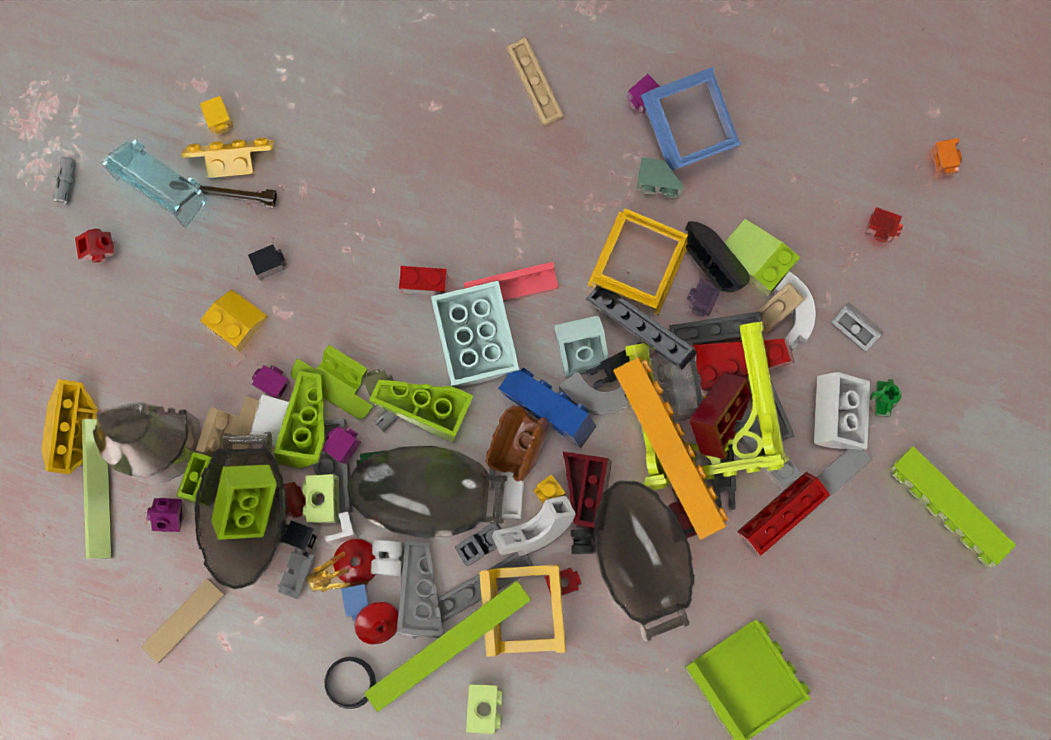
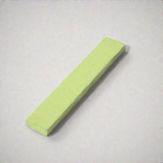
M83 419L82 448L86 559L111 558L107 420Z

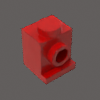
M572 568L560 571V579L566 578L569 582L566 587L561 586L562 596L579 591L578 585L582 583L578 571L573 572ZM547 575L545 580L551 595L550 575Z

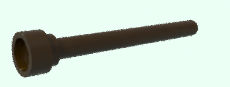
M171 182L169 184L171 191L258 201L269 208H275L277 202V191L272 189H266V191L259 193Z

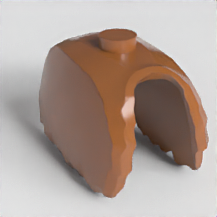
M513 405L506 409L499 419L500 424L492 435L485 462L490 469L512 472L514 480L520 482L527 478L536 465L549 425L546 418L542 417L538 421L529 416L528 412L521 406Z

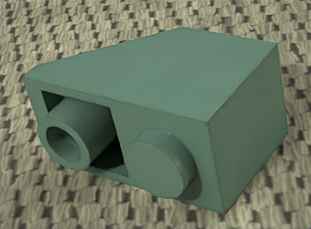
M642 157L637 189L645 194L664 193V196L670 198L682 195V183L664 160Z

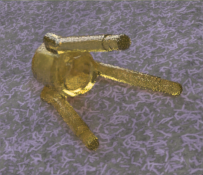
M341 552L323 565L314 568V573L307 575L309 587L313 592L321 590L323 593L329 590L363 584L368 585L369 582L365 580L328 585L331 584V579L349 572L347 568L331 574L323 571L346 555L345 552Z

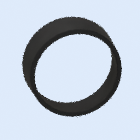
M344 657L329 667L324 681L325 691L329 699L337 706L345 709H355L366 704L369 701L365 696L354 704H342L336 701L330 695L327 687L329 673L339 663L352 661L360 664L367 671L370 679L369 689L376 684V677L371 666L364 660L357 657Z

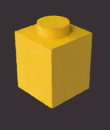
M221 96L199 103L212 134H222L227 132L230 127H233Z

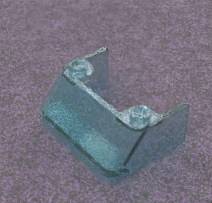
M135 139L132 142L129 140L125 141L104 157L100 164L113 179L118 181L120 178L173 214L185 228H187L207 201V198L199 189L200 184L191 177L185 179L144 151L145 146Z

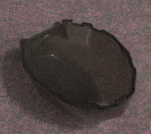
M271 432L257 435L233 436L231 433H225L223 436V449H218L212 455L213 458L201 475L200 489L196 495L194 506L196 540L205 560L204 566L217 583L235 590L255 584L264 577L283 545L289 512L287 485L280 466L272 455ZM263 444L261 448L232 449L233 445ZM269 465L277 484L264 537L218 540L211 519L223 467Z
M432 445L403 446L374 454L355 467L348 481L347 490L353 507L368 521L393 533L419 538L453 537L475 529L482 522L504 523L502 509L504 486L508 476L488 474V471L481 463L459 451ZM489 480L495 481L493 516H486Z
M616 481L602 494L595 513L593 544L599 575L612 600L631 620L638 623L644 641L649 642L652 637L682 625L686 627L690 624L685 609L689 608L692 601V586L694 585L695 578L691 562L693 559L689 542L676 515L659 498L658 493L638 481ZM677 612V618L648 629L647 623Z

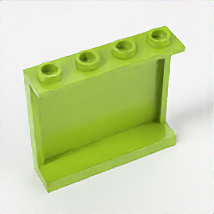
M757 619L751 621L685 666L733 740H750L805 701L811 700L808 696L811 693L803 680L801 682L798 681L794 675L797 673L795 667L790 661L785 662L781 656L783 653L782 648L777 641H771L767 635L770 633L768 627L763 621L758 622Z

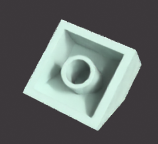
M599 315L554 325L565 377H570L576 372H579V374L586 373V371L600 365V362L609 358L604 329Z

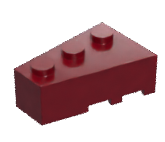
M722 373L695 413L691 415L689 422L701 455L720 459L726 458L728 453L724 450L729 439L733 440L736 435L733 431L737 420H742L752 397L747 377Z
M562 451L569 486L570 503L576 514L573 519L574 525L581 528L601 530L612 461L609 458Z

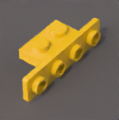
M261 137L254 139V142H245V140L239 139L232 141L231 144H223L220 141L209 143V146H200L197 143L189 144L187 148L183 149L182 158L205 156L208 178L253 174L251 152L272 150L274 140Z

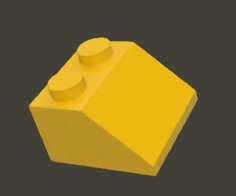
M231 289L211 305L200 319V322L237 351L241 352L268 316Z

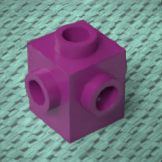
M154 498L152 507L147 509V521L151 522L152 531L180 532L184 518L182 499Z

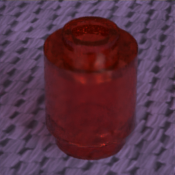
M296 482L280 487L279 498L286 515L293 518L302 516L306 499L301 487L297 486Z

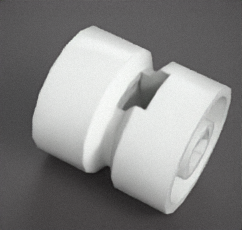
M373 541L372 554L375 556V559L371 563V574L401 576L402 562L399 561V557L402 556L403 542ZM386 553H388L389 559H385Z

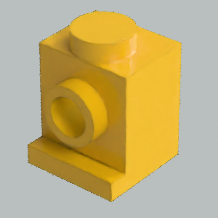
M552 474L536 485V488L533 490L542 504L547 499L565 496L564 490Z

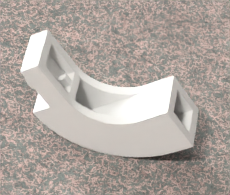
M788 272L773 294L776 295L790 282L806 299L792 311L793 326L785 338L789 342L791 352H793L799 344L796 339L804 344L809 338L815 324L816 311L809 289L798 277Z
M566 496L547 499L540 512L530 521L519 526L496 530L493 532L492 538L501 555L518 552L519 556L534 552L557 539L570 526L576 514Z

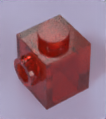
M875 207L865 233L874 236L876 241L882 243L891 242L895 236L899 237L903 224L900 221L902 216Z

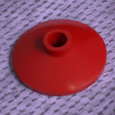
M351 539L338 547L334 554L333 567L340 580L349 585L358 586L368 583L375 577L374 574H371V563L375 559V556L372 554V544L362 539ZM354 557L360 560L357 566L351 564V560Z
M374 602L367 605L358 613L355 619L354 629L356 635L362 642L371 645L388 641L397 632L398 611L392 604L387 602Z

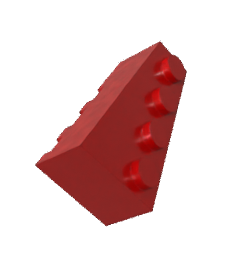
M784 338L764 340L769 371L795 363L788 340ZM743 342L690 345L698 352L693 357V362L702 390L710 391L722 373L749 378Z

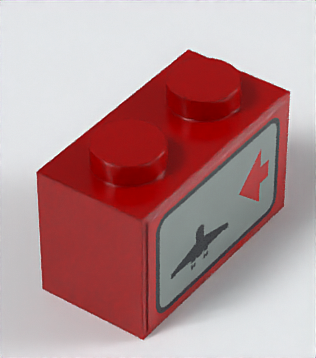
M401 266L399 279L400 293L426 296L447 293V269Z

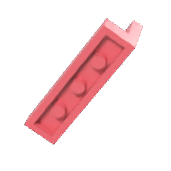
M553 262L464 283V288L499 281L503 302L558 289Z

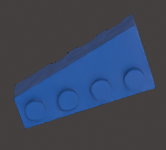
M525 368L509 373L498 388L500 392L527 412L531 410L532 414L539 420L542 417L546 418L557 433L563 437H566L567 434L570 435L575 442L574 444L582 448L597 427L588 414L589 410L580 403L574 405L569 402L571 398L563 392L559 391L557 394L552 391V386L541 379L538 382L532 378L534 375Z

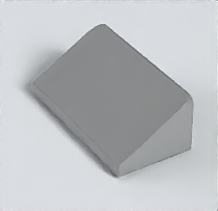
M849 302L831 322L866 352L883 334V330Z

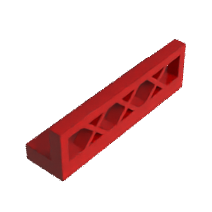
M805 472L738 530L737 533L761 556L825 501L830 494L817 477Z

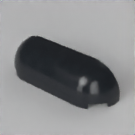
M688 221L685 231H688V245H685L686 249L718 290L725 292H736L743 289L749 283V274L720 236L702 223Z

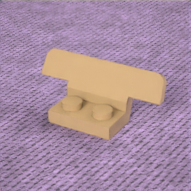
M245 396L239 417L210 407L196 451L224 461L222 469L223 467L244 466L251 445V441H248L259 401ZM221 469V472H220V475H219V478H218V481H217L218 483H220V478H221V474H222V469Z

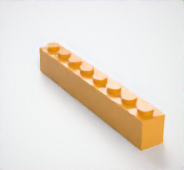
M638 357L613 370L700 540L727 526L726 521L729 518L724 508H719L715 502L718 499L717 494L712 486H707L704 480L707 475L703 467L696 465L693 459L696 454L690 443L686 445L682 437L685 433L680 423L675 424L671 416L674 414L670 403L668 401L664 402L660 395L663 393L662 387L657 380L653 381L650 375L653 371L647 360L643 361L641 357Z

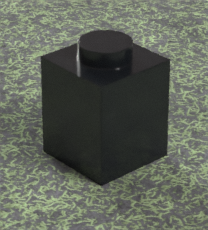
M273 244L248 254L259 280L285 270L282 263L286 262L282 250H277Z

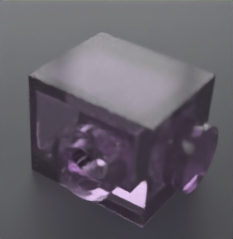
M700 278L696 289L692 287L686 299L690 301L688 308L692 309L691 312L700 317L710 316L720 290L713 283Z

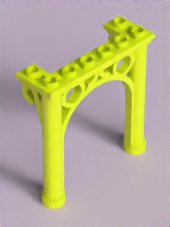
M762 321L739 325L752 391L753 406L747 423L736 433L733 440L729 439L724 451L729 450L728 445L733 443L732 449L734 453L742 459L721 462L720 458L706 456L712 464L702 465L707 475L704 480L714 479V474L723 473L724 477L737 475V470L746 469L747 473L761 471L763 467H767V471L782 469L781 467H784V464L789 461V456H786L783 450L762 331H764ZM642 343L625 347L626 356H629L630 361L641 357L643 361L647 360L652 368L648 345ZM651 372L650 375L654 381L653 372ZM757 415L762 437L750 431ZM642 427L646 447L647 469L650 474L645 477L643 486H650L651 490L663 489L669 486L670 480ZM744 435L752 437L757 441L758 447L755 452L743 453L739 450L738 442ZM685 441L686 445L689 443L691 444L696 454V456L693 457L694 461H696L697 453L695 450L699 451L698 445L695 443ZM764 448L765 455L758 456Z

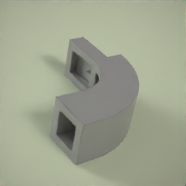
M576 372L559 384V390L571 398L569 402L574 405L582 404L591 414H613L629 406V401L626 399L622 386L610 392H600L591 388L579 372Z

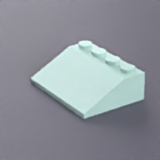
M499 281L431 296L451 386L457 389L520 370Z

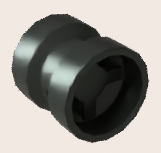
M593 529L571 530V538L573 539L571 554L594 553V545L592 544V538L594 537Z

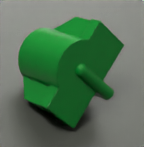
M888 379L887 382L877 381L876 392H872L870 395V400L876 401L875 415L891 417L892 409L902 397L901 389L894 384L893 379Z

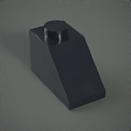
M292 520L289 524H285L281 532L283 543L310 554L319 535V531Z

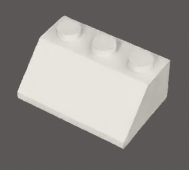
M839 372L817 376L814 444L828 448L867 449L870 381Z

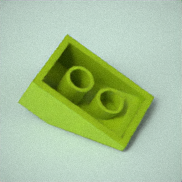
M744 219L724 242L747 270L750 277L749 281L767 297L800 259V256L787 245L747 219Z

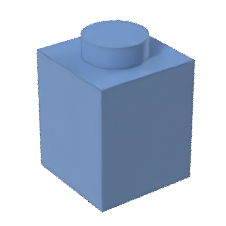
M365 584L341 588L346 617H352V621H355L358 613L370 604L367 585Z

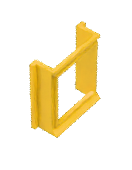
M624 208L623 212L619 211L587 286L595 289L598 285L651 308L650 312L659 316L687 251L685 245H688V234ZM626 220L678 241L655 296L602 274Z
M559 564L492 568L480 571L482 606L498 595L497 578L550 575L555 638L502 641L501 624L499 623L485 634L486 657L497 656L501 653L555 650L556 653L566 652Z

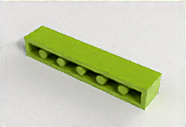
M914 446L910 447L890 467L893 471V477L900 483L905 482L910 487L909 492L916 499L919 500L921 498L927 504L926 508L934 516L939 515L944 520L943 525L950 532H956L961 537L960 541L968 549L973 548L979 554L977 556L978 559L986 566H997L1016 546Z

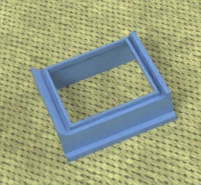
M713 67L640 95L664 160L672 171L741 145L715 78ZM706 82L727 140L680 157L659 99Z

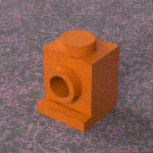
M959 138L939 141L932 147L938 174L953 175L959 172L958 167L962 162L961 152L956 148L960 142Z

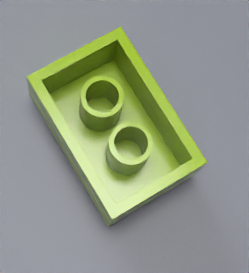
M269 465L223 467L211 519L218 540L264 537L277 484Z

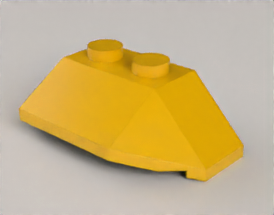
M58 379L47 403L41 447L46 472L70 475L83 463L82 420L97 419L98 409L81 382Z

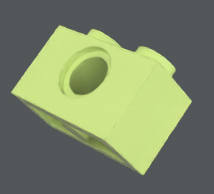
M334 474L305 476L306 482H303L302 489L304 496H306V505L303 506V516L306 519V523H340L339 476ZM323 493L325 501L319 506L316 499L319 494Z
M469 684L466 733L495 734L496 729H500L501 715L496 713L497 705L502 704V691L498 690V686ZM482 702H487L491 706V713L487 716H482L478 712V706Z

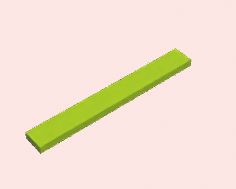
M517 580L365 691L364 695L378 713L532 599Z

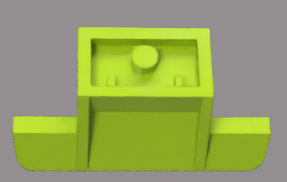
M328 345L324 350L322 362L317 369L312 368L297 358L290 372L293 379H297L299 371L321 374L323 398L357 419H365L373 409V405L356 395L364 383L363 378L367 374L366 367L331 345Z

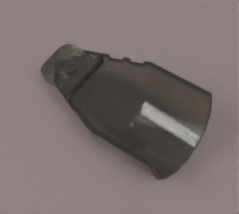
M146 403L125 405L97 413L98 421L97 425H95V430H93L94 441L101 457L114 470L146 484L166 483L182 476L192 452L198 453L196 448L201 435L199 419L185 409L178 410L179 413H176L175 408L167 409L168 412H164V407L147 405Z

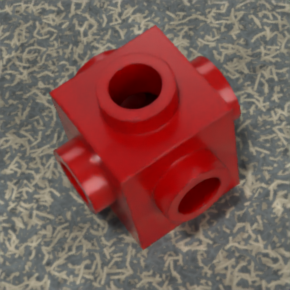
M96 228L75 237L78 260H92V263H101L106 261L107 257L114 254L111 232H101V229Z

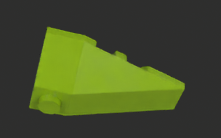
M299 371L273 454L279 465L304 468L319 462L325 443L323 389L321 374Z
M378 380L369 402L438 437L454 443L468 412L473 395L453 386L442 387L431 386L430 384L420 385L400 381Z

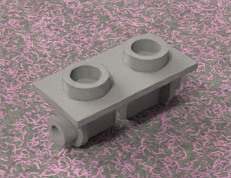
M295 548V551L291 552L292 555L287 565L289 568L288 572H284L280 585L278 584V587H280L278 592L298 599L315 555Z

